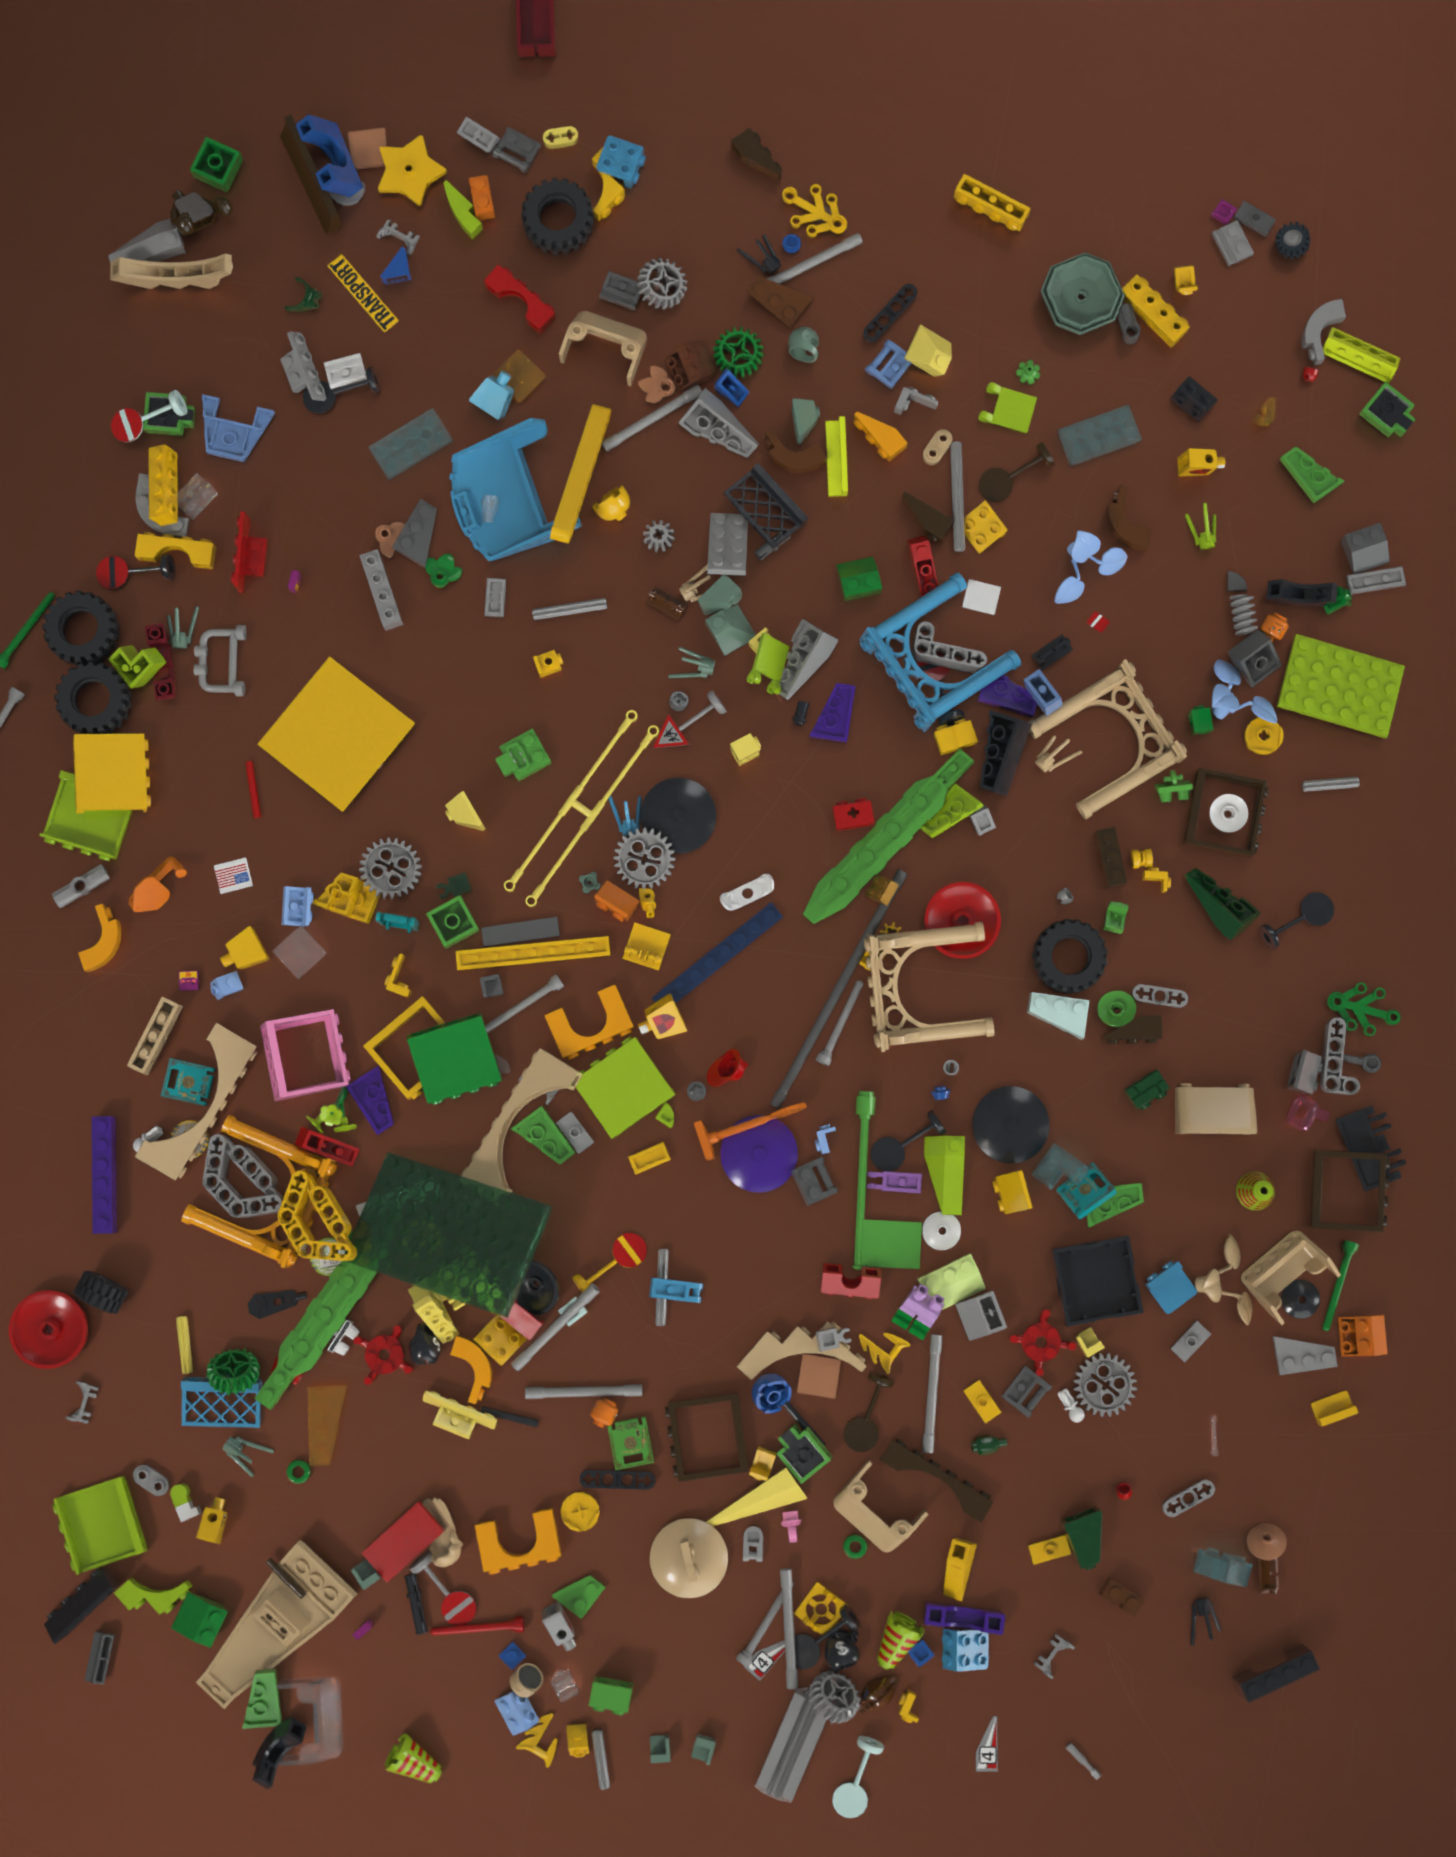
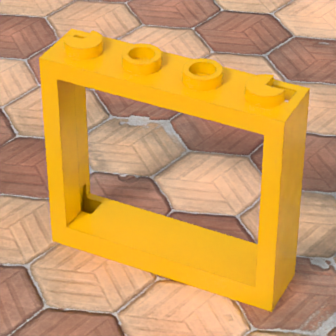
M423 996L363 1046L409 1100L411 1098L416 1099L423 1093L421 1091L423 1089L421 1082L419 1081L408 1090L374 1049L423 1008L429 1012L439 1025L445 1023Z

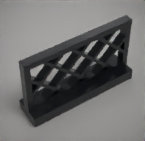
M759 463L753 466L751 471L723 493L772 549H775L807 523L808 517ZM751 477L756 482V488L745 487V481ZM734 490L742 491V499H734L730 493ZM745 491L755 492V501L744 500ZM758 492L766 493L769 496L768 502L758 501ZM744 504H754V513L746 512ZM757 505L768 506V514L757 513ZM771 506L779 507L781 509V516L770 515ZM757 517L767 518V527L759 526L756 523ZM770 519H780V528L770 527ZM783 520H790L795 526L792 529H784ZM769 531L780 532V538L773 542L769 537Z

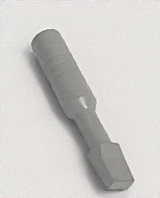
M1071 1742L1066 1745L1065 1748L1080 1764L1090 1771V1774L1096 1780L1101 1777L1098 1770L1087 1762L1084 1755Z

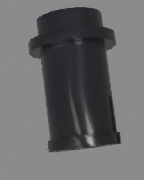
M798 701L792 720L794 725L802 727L806 723L805 718L810 704Z

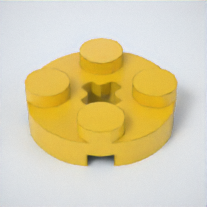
M1260 717L1251 721L1244 732L1247 748L1259 755H1268L1275 752L1282 744L1284 737L1283 729L1278 723H1271ZM1262 731H1266V735H1269V738H1266L1265 741L1259 737Z

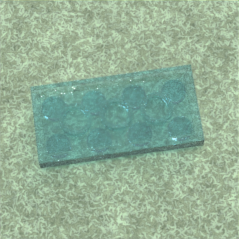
M1129 405L1057 431L1070 466L1142 440Z
M432 408L368 448L388 480L453 442Z

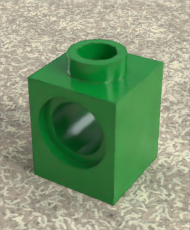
M1204 705L1193 707V710L1188 713L1191 735L1211 733L1214 729L1210 707L1204 708Z

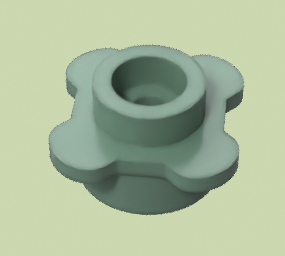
M595 872L579 877L584 893L587 894L591 890L600 889L601 885L597 881V874Z

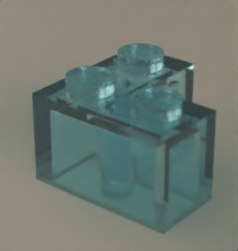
M1054 1143L1032 1175L1037 1181L1052 1190L1062 1175L1079 1185L1089 1171V1168Z
M1208 1547L1207 1550L1199 1549L1193 1572L1223 1583L1247 1587L1253 1564L1245 1562L1246 1558L1228 1553L1220 1555L1219 1550Z

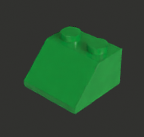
M873 556L836 564L844 601L881 594L882 585Z
M188 1591L171 1629L196 1643L211 1648L228 1611L223 1604Z

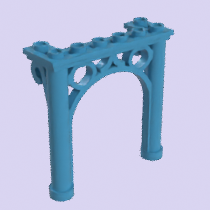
M958 572L951 575L949 580L879 625L866 628L859 639L862 649L867 651L869 655L874 652L876 658L885 665L887 674L897 682L896 686L901 693L904 692L908 698V704L917 711L914 715V722L923 732L929 729L935 719L1011 669L1015 670L1021 666V660L1014 650H1009L964 681L959 683H943L929 677L916 664L909 646L911 628L919 618L967 588L964 578ZM907 625L904 636L894 634V632ZM895 639L903 643V651L900 653L894 652L889 645V641ZM905 654L906 658L903 660L905 667L902 669L896 659L902 658ZM909 677H914L916 680L920 678L921 681L915 687ZM927 684L934 688L933 698L924 696V693L921 691L922 685ZM940 689L951 690L941 698H938Z

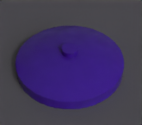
M753 1115L743 1118L733 1126L765 1115ZM777 1119L769 1120L763 1125L731 1135L722 1141L721 1162L723 1169L729 1179L744 1190L750 1192L774 1190L792 1175L791 1171L796 1167L798 1150L795 1138L791 1131Z

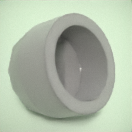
M1067 888L1060 890L1057 894V900L1061 899L1060 904L1065 905L1074 900L1072 893Z
M948 1060L944 1063L943 1070L948 1075H956L959 1071V1064L954 1060ZM951 1063H954L953 1073H950Z

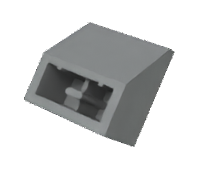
M992 1290L955 1304L969 1341L1007 1328Z

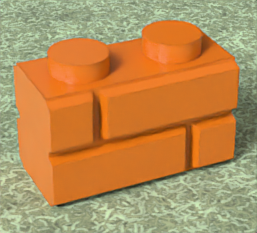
M487 175L469 178L476 218L479 221L494 219L495 213Z

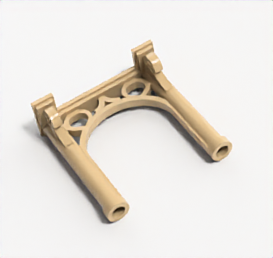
M1126 659L1122 661L1117 670L1064 701L1062 707L1050 715L1046 716L1043 714L1035 720L1031 719L1028 721V723L1032 724L1029 733L1036 739L1083 709L1100 705L1120 712L1134 728L1139 747L1136 763L1128 773L1076 803L1079 813L1085 820L1093 816L1092 814L1171 765L1181 763L1187 757L1185 746L1182 743L1179 744L1178 740L1173 742L1174 737L1169 730L1166 731L1164 728L1162 717L1152 709L1154 707L1153 703L1149 698H1145L1142 693L1144 690L1141 684L1135 682L1136 669ZM1112 691L1111 701L1099 699ZM1123 691L1127 694L1130 700L1128 705L1122 706L1116 703L1115 695L1117 692ZM1135 701L1142 714H1136L1133 711L1128 712L1127 710L1133 706ZM1147 720L1154 733H1147L1143 737L1142 733L1145 732L1144 723ZM1147 738H1154L1159 745L1157 752L1152 753L1144 748ZM1143 755L1154 757V759L1140 766Z
M975 922L974 925L882 935L867 933V938H864V947L867 952L869 951V957H866V966L871 971V976L868 977V986L873 991V995L870 996V1005L875 1010V1014L872 1015V1024L876 1026L877 1034H874V1043L881 1052H886L885 1050L889 1049L891 1045L986 1035V1037L994 1036L992 1017L936 1024L917 1021L906 1012L901 1004L897 987L900 968L911 953L928 946L985 941L983 922ZM910 947L900 957L892 950ZM885 954H892L897 960L896 965L891 970L883 968L882 958ZM880 970L889 975L893 973V976L889 977L887 984L881 987ZM882 994L889 996L891 1002L895 1001L896 1005H889L883 1010ZM892 1009H897L902 1013L901 1021L897 1025H891L888 1021V1013ZM906 1019L910 1021L912 1024L918 1026L914 1028L900 1029L901 1027H903Z

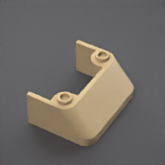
M587 311L579 312L567 329L559 352L560 363L564 364L572 340L580 341L589 333L622 345L621 352L623 356L632 360L627 374V384L632 386L647 343L646 333L641 329Z
M1292 1231L1245 1270L1241 1280L1262 1307L1283 1325L1285 1322L1277 1310L1282 1305V1299L1278 1294L1306 1270L1311 1274H1319L1328 1268L1337 1277H1340L1341 1274L1325 1252L1302 1232Z
M867 1459L837 1493L833 1504L840 1514L880 1550L891 1552L914 1532L928 1516V1513L923 1509L910 1524L905 1520H898L891 1527L885 1524L861 1502L867 1494V1487L860 1478L872 1465V1462Z

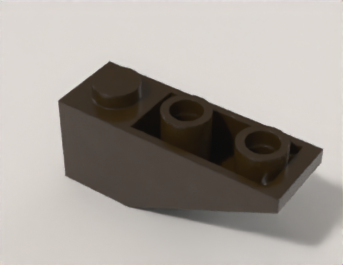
M748 128L731 140V147L741 162L776 181L781 180L782 169L777 162H773L769 149L762 146L760 143L761 139L756 132L753 133Z
M1141 1016L1104 1035L1102 1041H1107V1044H1119V1040H1126V1044H1137L1138 1040H1145L1146 1043H1157V1040L1162 1039V1016Z

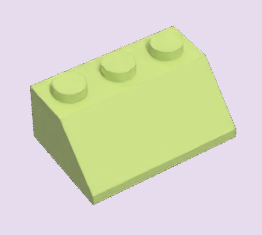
M967 1254L917 1278L919 1284L928 1288L927 1294L932 1297L940 1295L944 1298L942 1310L986 1289L971 1254Z

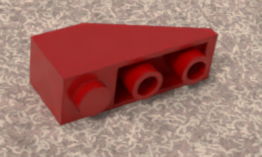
M925 535L907 540L921 597L939 586L930 543Z

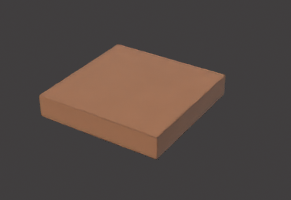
M385 128L348 132L350 156L356 170L385 166L379 149L380 147H387Z
M802 1354L797 1393L835 1399L841 1359Z

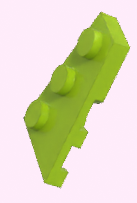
M955 783L947 792L942 809L920 829L931 838H934L982 808L983 804Z

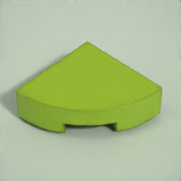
M665 1102L655 1118L669 1128H672L674 1112L670 1105Z

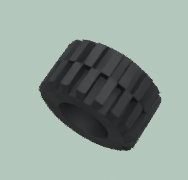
M84 1271L73 1293L77 1298L107 1313L117 1314L128 1291L122 1285L93 1271Z

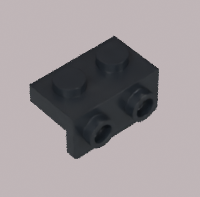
M1190 376L1177 388L1171 397L1173 402L1197 422H1200L1218 401Z

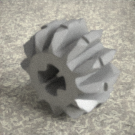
M653 520V527L646 525L648 531L643 532V536L646 537L643 541L644 543H649L648 549H652L655 546V552H658L661 547L662 551L665 552V545L671 548L672 544L670 541L675 540V537L672 535L674 529H669V523L663 526V520L659 521V525H656V521ZM656 533H660V535H662V539H658V537H656Z

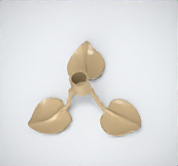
M1228 1234L1224 1246V1254L1228 1262L1227 1267L1218 1271L1212 1269L1207 1276L1197 1277L1195 1286L1198 1292L1206 1293L1213 1302H1219L1222 1294L1236 1297L1239 1300L1237 1303L1239 1315L1243 1322L1249 1325L1253 1310L1249 1294L1242 1292L1240 1295L1222 1291L1220 1286L1219 1274L1232 1267L1238 1269L1241 1261L1238 1243L1232 1235Z

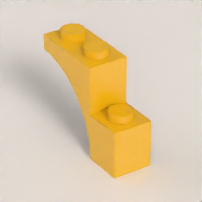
M603 148L592 158L595 168ZM599 172L603 181V191L598 204L593 209V216L598 221L606 218L611 213V209L615 205H619L625 198L624 188L611 175Z

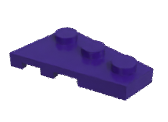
M1005 675L982 688L978 698L979 702L1029 717H1033L1037 705L1025 688L1016 685Z
M836 683L809 737L847 743L855 686Z
M378 1065L346 1086L377 1135L394 1125L380 1066Z

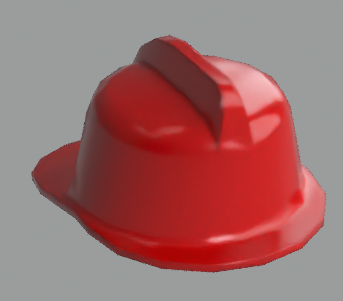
M730 1049L710 1066L706 1076L707 1082L712 1087H719L727 1081H737L743 1076L748 1063L740 1057L738 1050Z

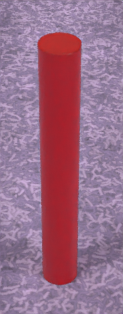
M247 761L245 766L253 818H261L253 761Z

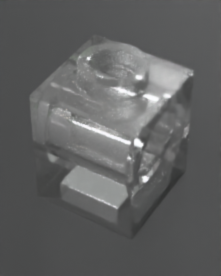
M561 1669L553 1674L554 1678L551 1679L550 1683L561 1703L579 1694L580 1690L569 1669L565 1672Z

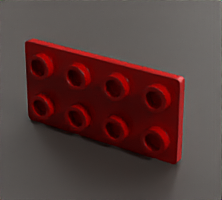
M241 511L240 516H237V528H239V534L235 536L237 554L234 553L233 555L235 572H232L231 583L234 584L239 593H244L245 575L264 577L268 542L267 538L249 537L251 520L245 511Z

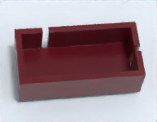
M516 0L517 50L519 57H535V53H539V57L556 56L555 0Z

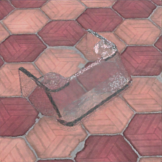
M334 1677L281 1680L277 1684V1689L297 1688V1697L301 1702L313 1703L315 1743L305 1744L300 1749L299 1755L284 1756L280 1761V1766L313 1764L338 1757L343 1751L340 1682Z

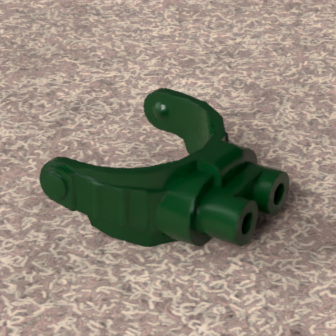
M296 277V282L305 285V297L296 306H285V310L300 313L317 309L319 306L318 299L322 298V292L310 287L307 282Z

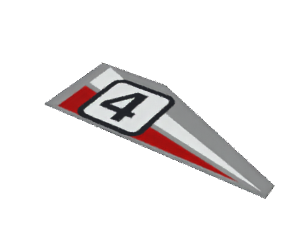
M785 1640L755 1652L750 1666L746 1667L744 1665V1668L760 1681L785 1652Z
M997 1716L992 1717L976 1751V1772H998Z

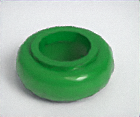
M298 1459L288 1465L286 1473L291 1482L301 1484L308 1480L311 1470L307 1462ZM295 1466H301L304 1469L302 1477L294 1476L293 1469Z
M858 1534L848 1536L843 1543L845 1554L852 1559L861 1558L867 1551L866 1540ZM852 1541L861 1543V1549L858 1552L850 1550L849 1546Z

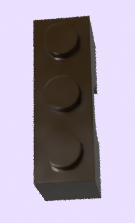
M1115 827L1095 831L1094 839L1097 852L1100 853L1102 860V876L1105 889L1124 886L1127 884Z

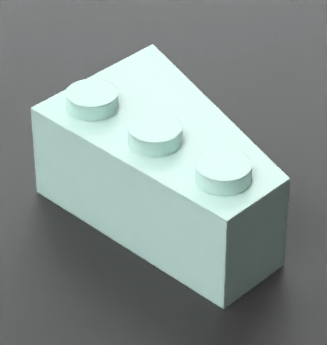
M1031 992L1029 994L1027 1013L1082 1040L1085 1037L1089 1000Z

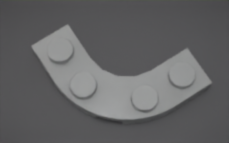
M139 473L135 497L137 510L143 521L160 534H168L180 538L187 537L190 523L189 518L178 517V523L160 526L149 519V475Z

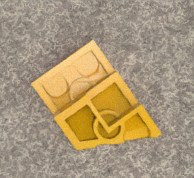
M340 873L334 879V882L325 888V892L318 899L313 900L312 904L370 924L380 895L376 897V890L370 893L369 889L371 886L364 887L365 882L359 878Z

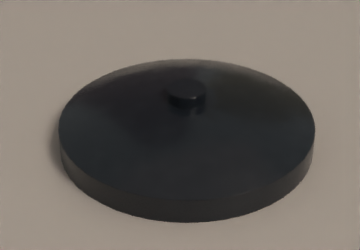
M686 778L667 779L655 785L645 796L640 810L642 829L646 827L647 832L654 828V834L661 831V838L667 836L665 842H672L669 849H675L673 854L690 853L703 846L711 837L716 825L715 804L709 792L697 782Z
M1006 1086L995 1089L985 1095L974 1110L972 1118L974 1139L983 1153L998 1162L1013 1164L1032 1158L1042 1149L1049 1134V1116L1044 1104L1035 1094L1021 1087Z

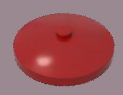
M956 882L942 887L930 898L924 912L925 930L974 925L975 922H983L985 941L934 946L944 955L957 959L973 958L987 951L997 939L1001 927L1000 910L993 896L981 886L969 882Z
M55 1290L40 1291L27 1296L17 1305L9 1322V1339L13 1350L25 1363L40 1369H53L70 1363L82 1351L88 1336V1321L81 1305L68 1294Z

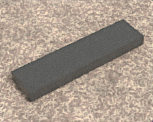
M558 917L481 928L484 947L560 936Z

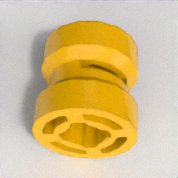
M1131 850L1132 868L1136 869L1140 866L1152 868V850Z

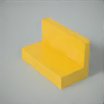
M1346 1390L1311 1403L1316 1421L1322 1427L1358 1414L1357 1407L1352 1405Z

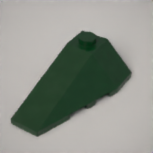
M1197 868L1185 874L1186 880L1215 926L1230 940L1239 936L1261 914L1243 897L1238 899L1230 894L1232 890L1227 887L1225 889L1219 887L1213 878Z

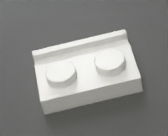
M360 353L324 363L331 389L366 380Z

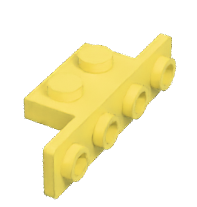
M424 1392L423 1401L439 1407L433 1422L434 1426L466 1439L470 1438L476 1423L495 1429L497 1419L493 1415L480 1413L472 1406L458 1404L454 1399L443 1398L437 1392Z

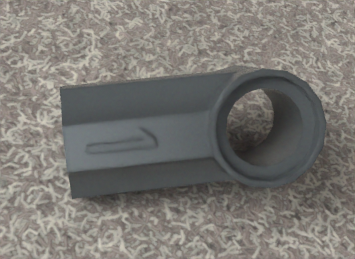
M1123 304L1117 314L1122 331V339L1126 344H1134L1138 341L1141 331L1140 326L1137 324L1132 305ZM1132 330L1136 335H1128L1127 331Z

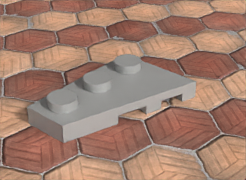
M1272 1336L1279 1375L1338 1367L1335 1347Z

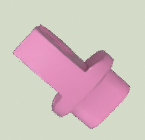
M798 1511L783 1512L781 1525L788 1527L789 1542H797L796 1526L801 1523V1519L798 1518Z

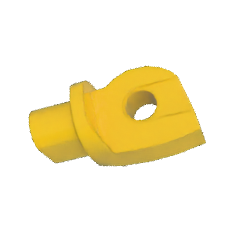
M639 888L641 907L646 911L647 918L654 917V909H656L655 894L652 889Z

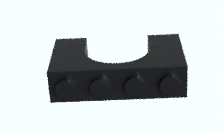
M1301 1644L1286 1651L1287 1659L1270 1669L1261 1672H1252L1248 1669L1233 1676L1232 1679L1240 1696L1250 1703L1320 1670L1312 1651Z

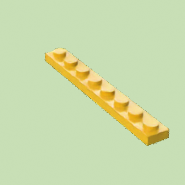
M609 936L456 951L457 970L611 956Z

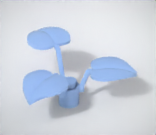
M1077 531L1075 542H1072L1067 548V552L1073 558L1071 562L1074 565L1076 578L1069 576L1061 583L1056 592L1054 602L1057 604L1069 603L1078 599L1083 593L1085 586L1082 581H1079L1080 574L1077 562L1083 563L1087 558H1090L1100 564L1098 568L1099 573L1102 575H1112L1124 566L1128 555L1123 549L1114 547L1103 554L1102 560H1098L1092 555L1100 549V540L1089 532Z
M1217 659L1214 664L1215 674L1220 680L1228 683V687L1223 684H1217L1214 687L1212 693L1213 714L1217 718L1223 719L1230 712L1234 713L1245 706L1251 705V710L1255 715L1276 724V712L1267 699L1255 696L1253 701L1239 705L1238 699L1230 690L1233 684L1239 685L1241 683V676L1232 664Z

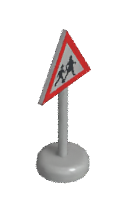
M711 690L707 694L711 704L680 727H677L668 714L653 748L690 745L681 733L682 730L713 708L719 714L726 713L725 706L714 691Z

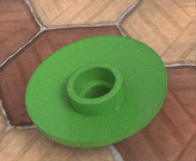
M1111 991L1100 999L1097 1008L1098 1015L1105 1024L1112 1027H1121L1131 1022L1135 1017L1136 1003L1132 996L1126 992ZM1116 1009H1119L1121 1011L1118 1014L1114 1013Z

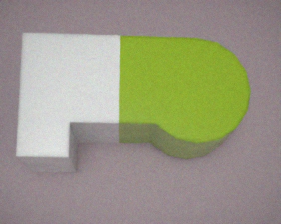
M180 1483L172 1487L170 1495L181 1522L202 1513L200 1506L194 1507L189 1496L190 1488L188 1485Z

